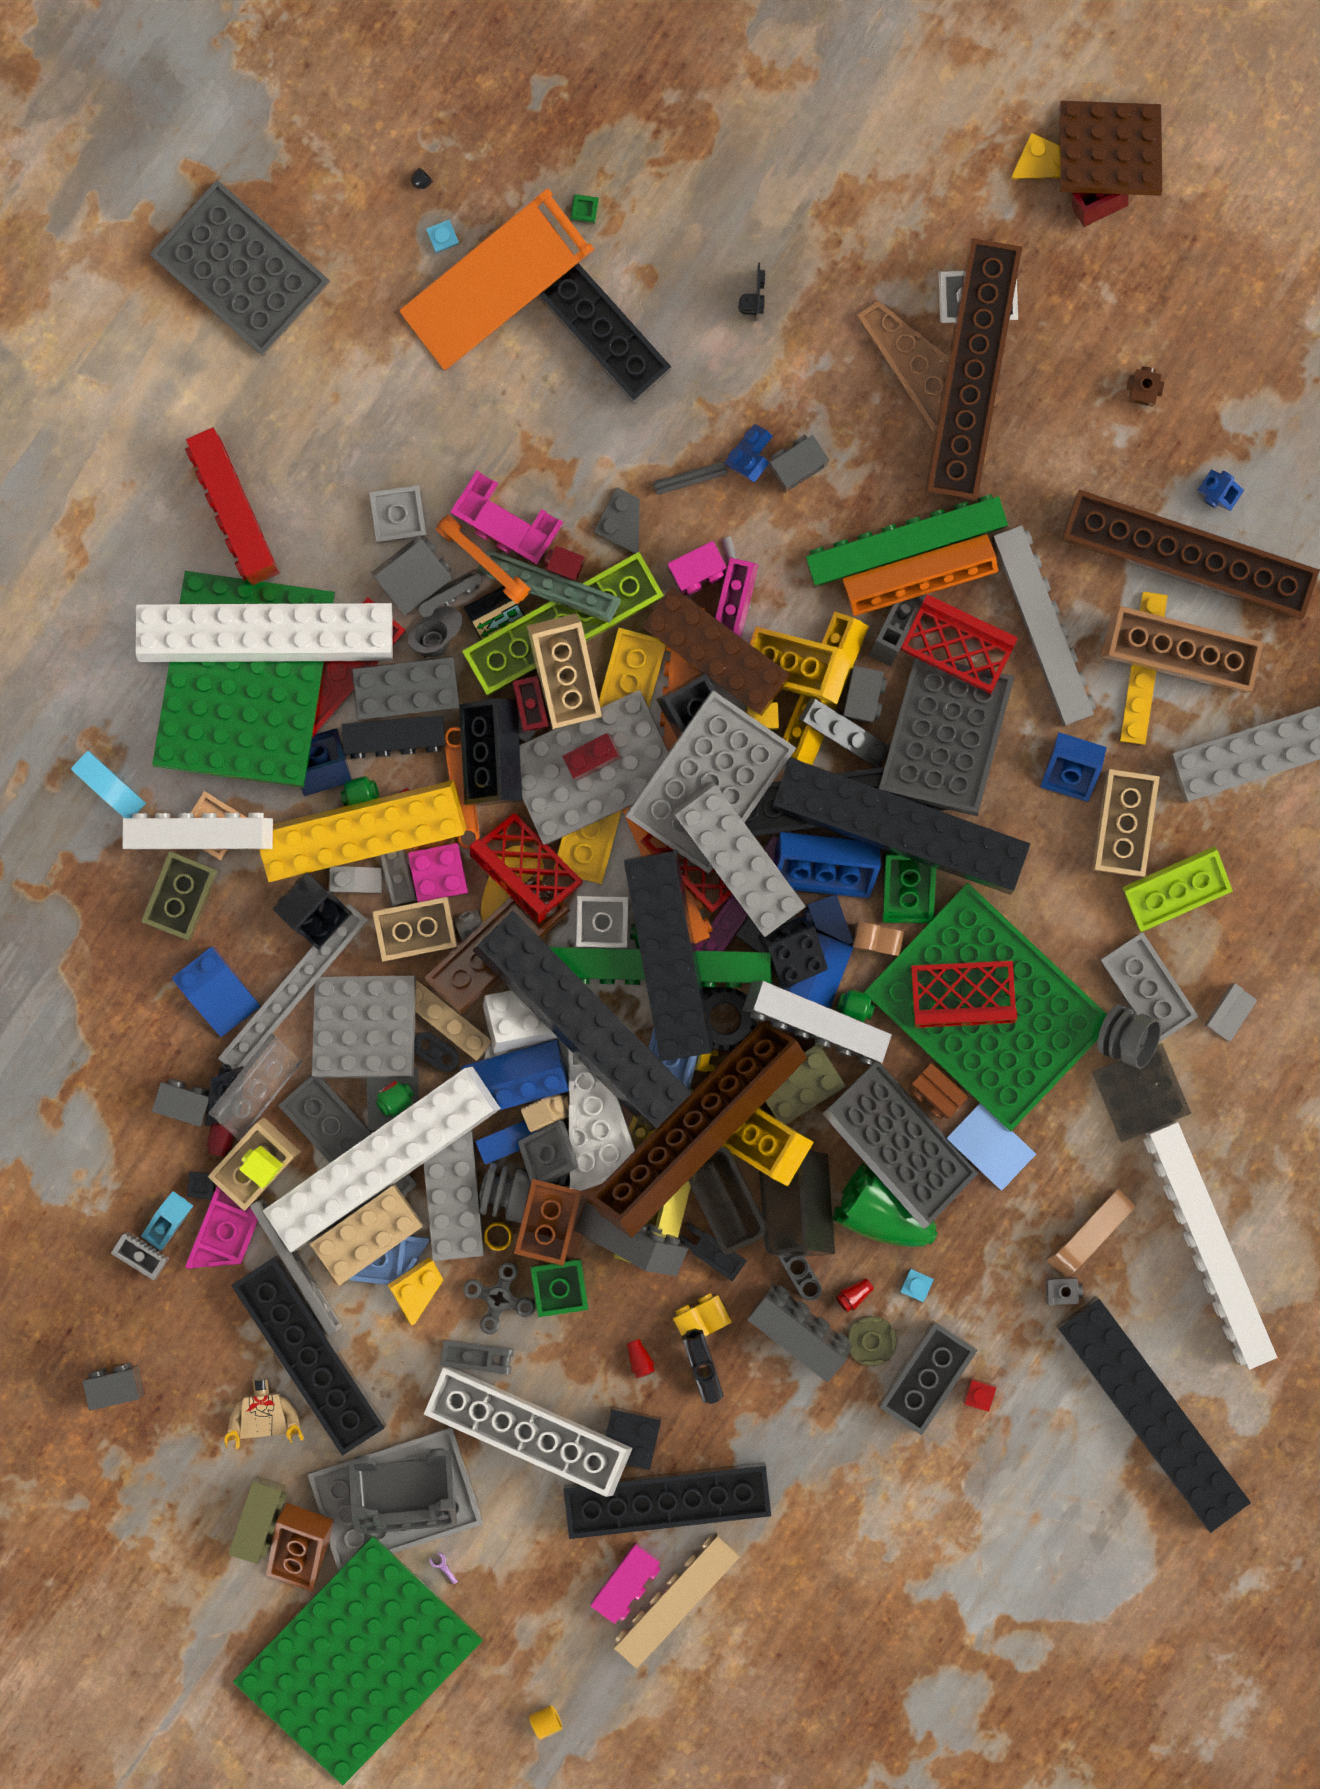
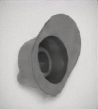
M443 606L435 609L430 617H425L410 631L408 644L414 651L421 653L424 658L438 657L444 654L449 648L450 640L461 629L463 623L462 615L453 607Z

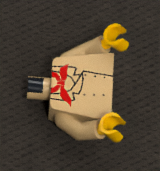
M268 1379L253 1380L254 1394L245 1395L243 1400L237 1402L230 1416L228 1434L224 1438L225 1447L228 1448V1442L231 1440L236 1441V1449L240 1447V1439L285 1434L291 1444L293 1443L292 1436L298 1434L302 1441L304 1436L300 1430L298 1412L288 1398L281 1396L280 1392L269 1393Z

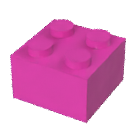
M714 541L668 563V570L679 592L682 594L687 593L688 596L700 591L701 585L708 581L712 585L724 578L723 573L727 570Z
M459 843L408 853L418 903L469 893Z

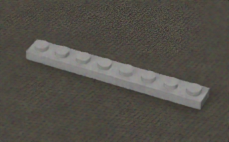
M348 904L346 907L352 912L348 919L319 950L313 946L218 1059L224 1064L231 1065L232 1070L241 1066L245 1067L313 987L315 982L368 922V919Z

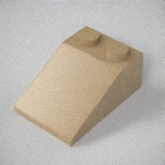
M262 1118L248 1131L208 1177L239 1207L246 1211L301 1151L267 1119ZM259 1146H262L284 1165L273 1180L263 1189L239 1170L244 1164L241 1159L250 1148L254 1151Z

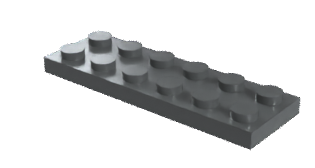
M311 1075L278 1105L330 1163L372 1134L323 1078H313ZM407 1174L394 1184L405 1196L418 1183L410 1174Z

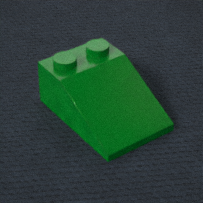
M884 850L883 923H930L934 918L936 868Z

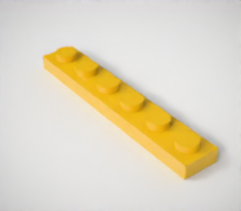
M1143 591L1139 611L1165 617L1168 595ZM1134 665L1130 667L1120 742L1139 745L1146 744L1156 671Z

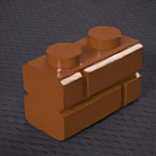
M931 1062L910 1083L914 1088L911 1093L921 1102L926 1099L932 1105L929 1110L939 1119L943 1116L949 1119L968 1098L963 1091Z

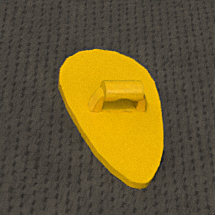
M521 845L512 846L505 849V851L520 852ZM523 845V852L537 853L532 848ZM505 857V864L509 868H519L520 858ZM523 858L522 868L537 869V858ZM542 859L540 861V869H544ZM522 874V881L526 883L533 874ZM540 875V880H541V881H542L544 875ZM490 876L482 897V923L510 898Z

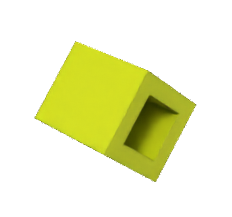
M259 1146L254 1151L251 1148L241 1159L244 1164L239 1170L263 1189L273 1180L284 1165L262 1146Z

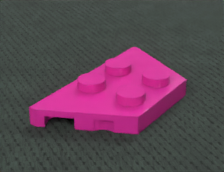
M217 1186L185 1267L191 1269L242 1264L258 1223V1219L250 1206L244 1211Z

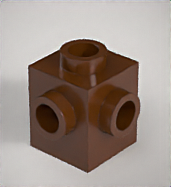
M1142 366L1141 370L1137 369L1134 372V375H1129L1126 387L1127 390H1130L1128 402L1153 407L1156 404L1157 396L1161 397L1163 393L1164 382L1160 381L1162 374L1156 373L1154 368ZM1142 383H1146L1148 388H1144Z

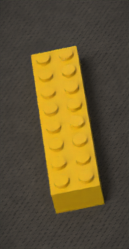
M454 780L355 805H348L273 824V849H259L268 882L305 874L306 872L309 873L464 835L467 827Z

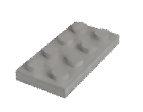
M1143 932L1100 959L1130 1007L1137 1012V1015L1143 1013L1160 1021L1161 1036L1159 1042L1199 1017Z

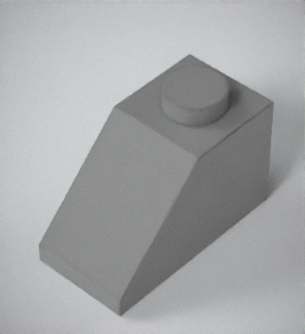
M330 867L329 892L382 893L383 868Z

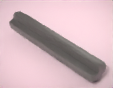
M718 462L654 482L655 492L660 495L727 474L726 465L724 462Z

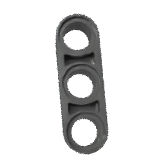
M788 1233L778 1234L773 1241V1247L803 1299L807 1301L816 1300L822 1293V1287L795 1239ZM782 1238L790 1239L792 1243L790 1250L786 1252L780 1251L777 1247L779 1240ZM800 1260L804 1263V1270L801 1273L796 1274L790 1270V1265L793 1261ZM813 1282L817 1285V1291L814 1295H806L803 1292V1287L806 1283Z

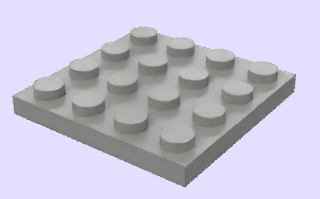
M320 977L315 982L312 1077H414L416 977Z

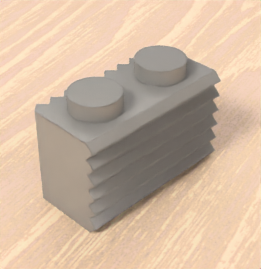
M126 1232L121 1236L111 1252L112 1255L152 1280L158 1278L169 1260V1257H165L164 1253L160 1254V1251H156V1248L143 1243V1240L130 1235V1232Z

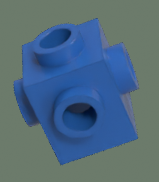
M1211 469L1198 488V491L1205 497L1203 501L1213 508L1220 506L1231 511L1244 492V489L1234 481L1235 478L1228 472L1222 471L1218 473Z

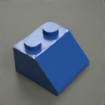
M1058 732L1040 787L1089 802L1103 767L1107 747Z

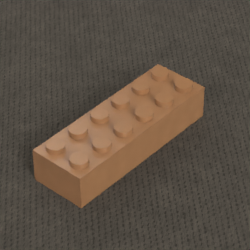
M1117 606L1111 610L1101 657L1240 693L1253 692L1263 642Z

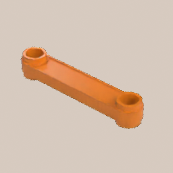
M449 514L439 521L435 530L447 541L451 542L453 539L504 585L506 588L503 592L510 599L519 604L520 601L527 597L531 588L517 576L512 579L460 531L463 526Z
M451 727L445 732V751L449 781L454 780L467 827L465 832L472 831L476 836V840L480 841L476 805H465L461 743L452 745L448 740L452 732L458 731L461 733L459 727ZM462 835L457 836L459 845L464 849L470 850V845H465L462 842Z

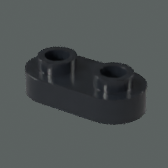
M429 1032L420 1033L415 1037L414 1051L418 1056L442 1072H450L457 1067L459 1055L455 1049ZM423 1040H428L431 1043L429 1049L425 1050L422 1048L421 1043ZM448 1054L451 1056L449 1064L442 1062L443 1055Z

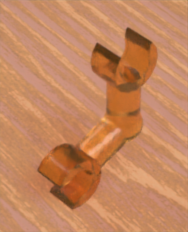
M457 837L432 842L405 849V853L458 843Z

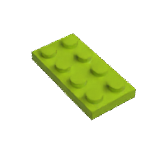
M1215 846L1122 887L1140 932L1233 892L1219 852Z

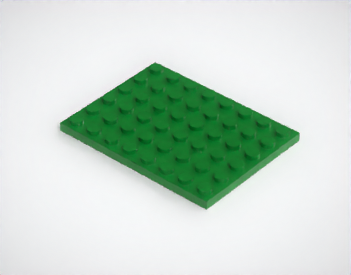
M185 571L179 604H334L335 592L269 582H260L252 586L249 580L244 581L240 578ZM324 661L169 662L152 766L304 788Z
M969 883L965 884L864 991L886 1015L1010 1132L1098 1040L1100 1028L1107 1016V1013ZM1013 961L1017 1009L1016 1023L914 1028L911 966ZM1008 967L996 968L991 976L1002 984L1008 978ZM984 968V969H985L987 972H989L992 968ZM962 969L959 971L963 974L967 969ZM971 969L966 977L977 985L985 975L979 969ZM946 970L940 978L951 987L960 976L953 970ZM928 971L917 972V980L925 988L934 979ZM989 978L979 987L989 997L999 988ZM963 979L954 988L964 999L974 989ZM937 980L928 991L939 1000L948 989ZM1007 983L1004 987L1009 991V983ZM918 987L919 996L923 991ZM1002 990L992 999L999 1006H1010V998ZM977 991L967 1000L974 1008L982 1007L987 1001ZM951 992L942 1001L949 1009H956L962 1002ZM925 993L919 1000V1010H930L936 1002ZM989 1003L986 1007L994 1006L991 1003ZM938 1005V1007L935 1010L943 1008Z
M373 1535L233 1680V1683L343 1786L480 1645L483 1638Z

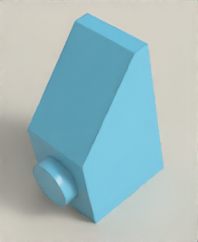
M172 1191L159 1207L141 1237L162 1251L185 1220L193 1205Z

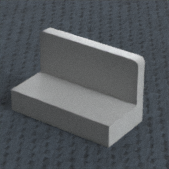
M1232 983L1205 1023V1026L1227 1041H1231L1257 1002V999L1245 992L1242 987Z

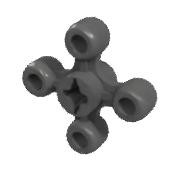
M507 1261L500 1265L498 1270L499 1281L493 1287H486L477 1279H469L463 1285V1293L469 1299L482 1298L488 1303V1312L480 1321L481 1330L486 1334H495L499 1330V1316L505 1309H513L522 1317H529L535 1311L536 1306L533 1299L529 1297L518 1298L510 1292V1284L518 1276V1267L513 1262ZM506 1267H510L513 1270L511 1276L504 1274ZM476 1285L477 1292L471 1293L468 1290V1286ZM499 1291L503 1292V1297L507 1301H501L500 1304H496V1299L492 1295H497ZM528 1303L530 1310L523 1311L521 1304ZM487 1320H492L495 1326L490 1329L486 1327L485 1323Z

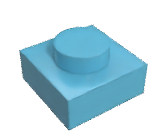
M450 219L426 229L436 254L459 245Z
M910 1268L900 1292L924 1302L934 1279Z

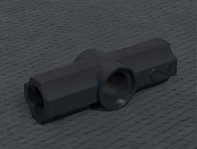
M696 1328L688 1330L682 1335V1340L702 1401L709 1404L719 1402L724 1397L704 1332L702 1329ZM701 1365H707L704 1368H699Z

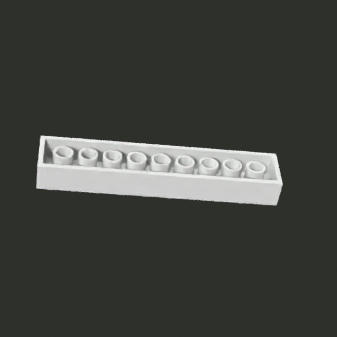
M392 603L136 605V656L138 662L393 661Z
M473 1067L464 1068L268 1206L263 1212L289 1252L298 1251L501 1108Z
M1170 1121L1146 1131L1145 1135L1147 1138L1143 1139L1148 1153L1155 1156L1156 1162H1153L1157 1175L1161 1176V1178L1164 1177L1166 1185L1163 1186L1164 1192L1168 1200L1174 1201L1176 1208L1173 1209V1213L1177 1222L1185 1227L1186 1231L1182 1234L1188 1247L1193 1248L1196 1255L1192 1256L1198 1270L1204 1272L1206 1278L1202 1279L1207 1293H1210L1215 1298V1302H1212L1217 1316H1220L1221 1319L1223 1318L1226 1324L1222 1326L1227 1340L1234 1343L1235 1348L1232 1349V1353L1236 1362L1250 1370L1278 1358L1179 1123Z

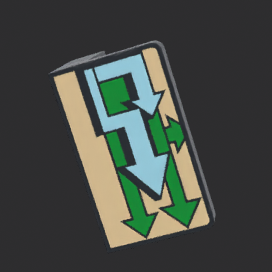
M505 586L464 606L481 640L525 616L520 605L516 604L503 592L506 588Z

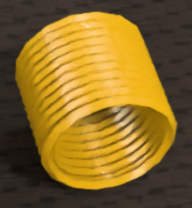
M494 1222L485 1231V1243L492 1250H504L512 1241V1230L504 1222ZM497 1225L503 1226L509 1233V1241L500 1247L492 1245L487 1236L489 1229Z
M552 1705L529 1715L531 1726L540 1740L563 1729L561 1720Z

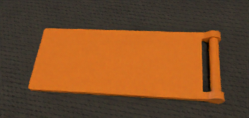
M549 188L540 193L520 212L400 309L402 316L444 370L450 368L595 250L590 243L587 244L552 198L553 194ZM544 203L578 247L580 251L576 255H574L539 209L541 204Z

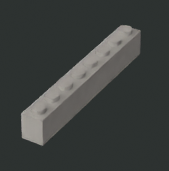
M1019 526L993 536L994 546L1063 727L1094 715L1093 710L1096 709L1094 700L1091 695L1087 696L1085 692L1086 679L1082 671H1077L1075 662H1078L1073 647L1069 649L1066 639L1069 638L1067 629L1064 624L1060 625L1057 615H1060L1057 603L1055 600L1051 601L1048 595L1051 588L1047 578H1042L1039 568L1042 567L1038 554L1032 553L1030 545L1033 544L1029 530L1024 531L1023 526Z

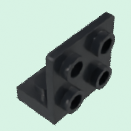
M805 916L779 926L766 937L762 934L758 935L761 944L770 953L780 986L783 989L828 969L815 927Z

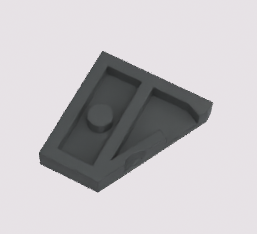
M617 487L594 533L633 554L639 552L640 499Z

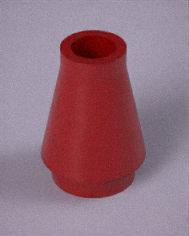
M864 1278L853 1285L839 1290L840 1294L836 1296V1300L845 1312L855 1311L874 1290V1287L867 1278Z
M641 1339L626 1344L631 1372L635 1374L636 1379L654 1373L655 1369L653 1366L655 1363L643 1346Z

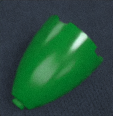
M864 1163L857 1168L841 1192L843 1194L840 1201L841 1206H836L833 1211V1221L852 1232L881 1243L904 1247H924L927 1244L931 1245L938 1235L935 1221L924 1229L870 1167Z

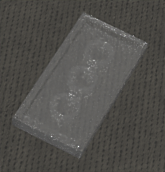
M271 1033L208 1114L235 1138L241 1140L303 1061Z

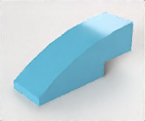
M87 751L71 768L76 775L124 818H132V814L138 813L147 804L91 751Z

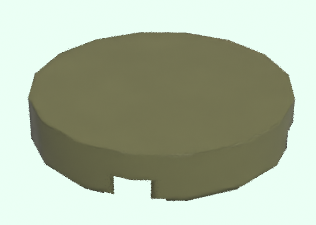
M870 1315L858 1319L852 1324L847 1334V1338L852 1345L849 1353L856 1361L865 1366L874 1367L884 1364L892 1357L896 1350L897 1337L894 1328L888 1321L878 1316Z

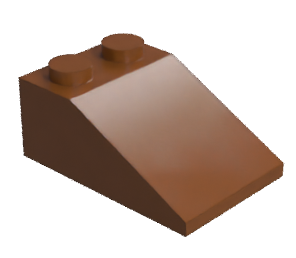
M532 1179L514 1254L564 1266L582 1191Z
M286 1503L275 1525L266 1575L313 1592L329 1544L334 1519Z

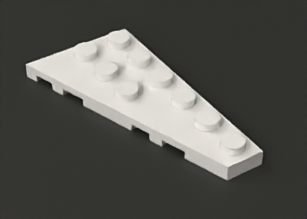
M569 1050V1139L578 1163V1168L570 1172L569 1188L582 1191L602 1184L636 1149L617 1097Z

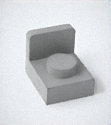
M478 910L465 911L458 918L454 919L462 941L482 924Z

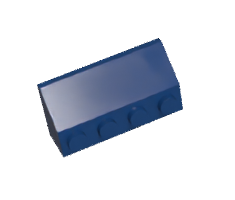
M780 832L773 862L793 890L870 898L881 867L880 848L858 840ZM840 866V871H836L835 867Z
M817 933L828 969L784 990L831 1008L853 947Z
M558 1039L461 1066V1071L468 1067L475 1069L501 1108L500 1110L569 1091V1075Z

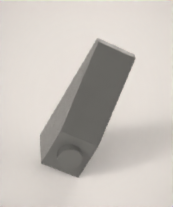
M926 595L893 604L868 656L891 667Z

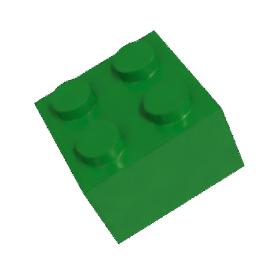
M581 1258L565 1260L564 1266L552 1263L531 1265L538 1318L589 1310Z

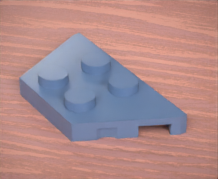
M409 1236L352 1276L350 1281L388 1285L413 1268L429 1243L430 1238Z

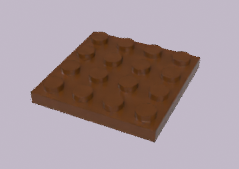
M1060 101V192L1161 196V104Z

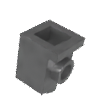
M1046 1278V1303L1048 1305L1079 1304L1078 1298H1083V1283H1078V1278ZM1068 1287L1070 1289V1294L1068 1296H1062V1288Z

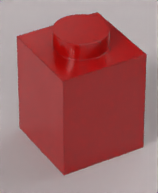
M970 1377L963 1403L989 1412L996 1386Z

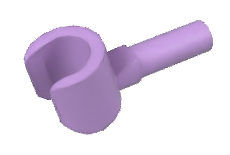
M438 1553L442 1558L440 1565H436L434 1560L430 1558V1564L435 1568H440L453 1585L458 1582L448 1569L446 1556L443 1553Z

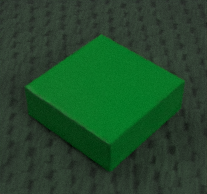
M574 194L570 220L595 224L599 198Z

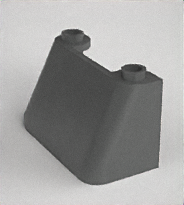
M443 1448L432 1449L426 1455V1460L376 1464L369 1456L364 1455L349 1460L351 1514L357 1532L370 1534L443 1527L457 1522L450 1450Z

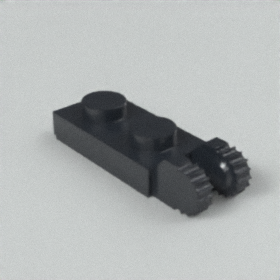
M688 1221L685 1225L687 1229L697 1234L701 1239L695 1246L688 1238L679 1234L680 1242L692 1250L691 1253L733 1282L747 1260L708 1232L704 1233Z

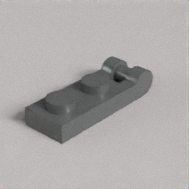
M474 569L442 586L416 608L421 616L430 617L434 612V608L441 604L447 606L457 600L456 596L464 592L466 594L474 592L479 588L478 584L483 581L477 570Z
M444 1339L440 1365L511 1374L510 1358L514 1355V1349ZM493 1355L501 1356L500 1364H492Z

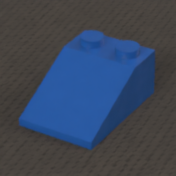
M210 947L172 977L176 985L220 1037H223L261 1007L215 947Z

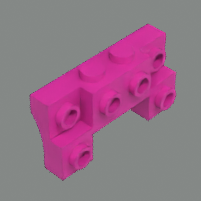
M476 470L450 513L476 529L474 534L485 541L491 538L498 542L496 547L503 552L509 554L510 551H513L538 566L564 524L563 521L554 518L541 509L531 526L490 501L499 484Z

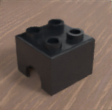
M308 872L296 880L295 885L286 895L278 900V903L273 908L294 931L302 935L318 950L352 914L332 892H329L325 886Z

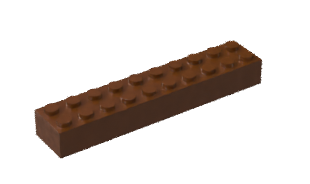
M975 238L969 239L925 487L926 491L976 500L978 498L1022 246Z
M1080 489L1075 495L1061 537V541L1298 620L1305 617L1320 569Z
M768 1021L761 1022L589 1197L598 1213L632 1238L807 1059L797 1040L780 1029L772 1027V1024Z

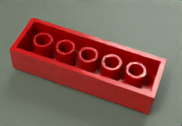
M212 427L187 438L186 441L189 447L185 448V451L193 466L198 467L195 474L200 485L203 486L204 490L208 489L205 497L214 513L218 512L219 514L215 516V520L224 536L228 535L229 537L224 540L233 557L238 558V561L234 563L240 576H242L244 581L249 580L253 586L280 574L225 446L215 428Z

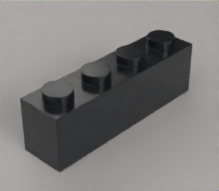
M443 715L341 724L344 754L350 755V759H363L367 753H375L376 757L391 756L390 751H400L401 755L416 754V749L426 748V753L441 752V747H445Z

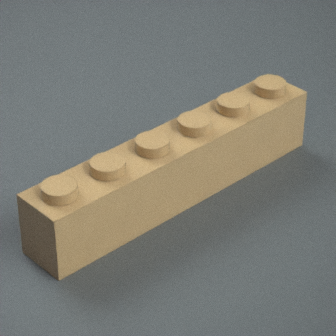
M718 1533L714 1537L709 1535L700 1545L702 1550L698 1555L692 1554L683 1564L686 1568L679 1575L675 1572L666 1582L668 1587L663 1593L658 1591L649 1600L651 1606L645 1612L641 1609L631 1621L634 1624L628 1631L624 1628L615 1637L616 1644L614 1649L636 1669L740 1558V1554Z

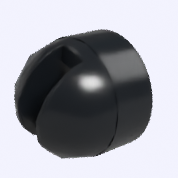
M420 167L411 177V183L417 189H425L433 183L429 175Z

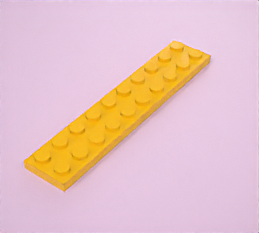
M618 628L599 699L600 708L638 690H641L650 708L666 645L656 637ZM622 810L562 838L558 856L581 879L602 885Z

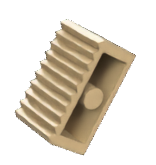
M569 1092L542 1098L522 1108L521 1112L529 1131H537L558 1120L565 1121L569 1119Z

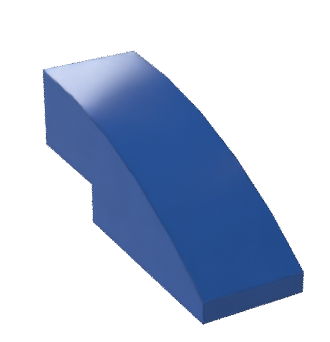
M524 1120L478 1139L475 1142L486 1165L519 1151L518 1141L537 1131H529Z

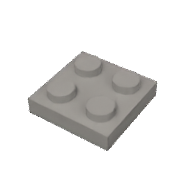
M419 485L369 492L376 543L416 538L418 535L420 537L427 536Z

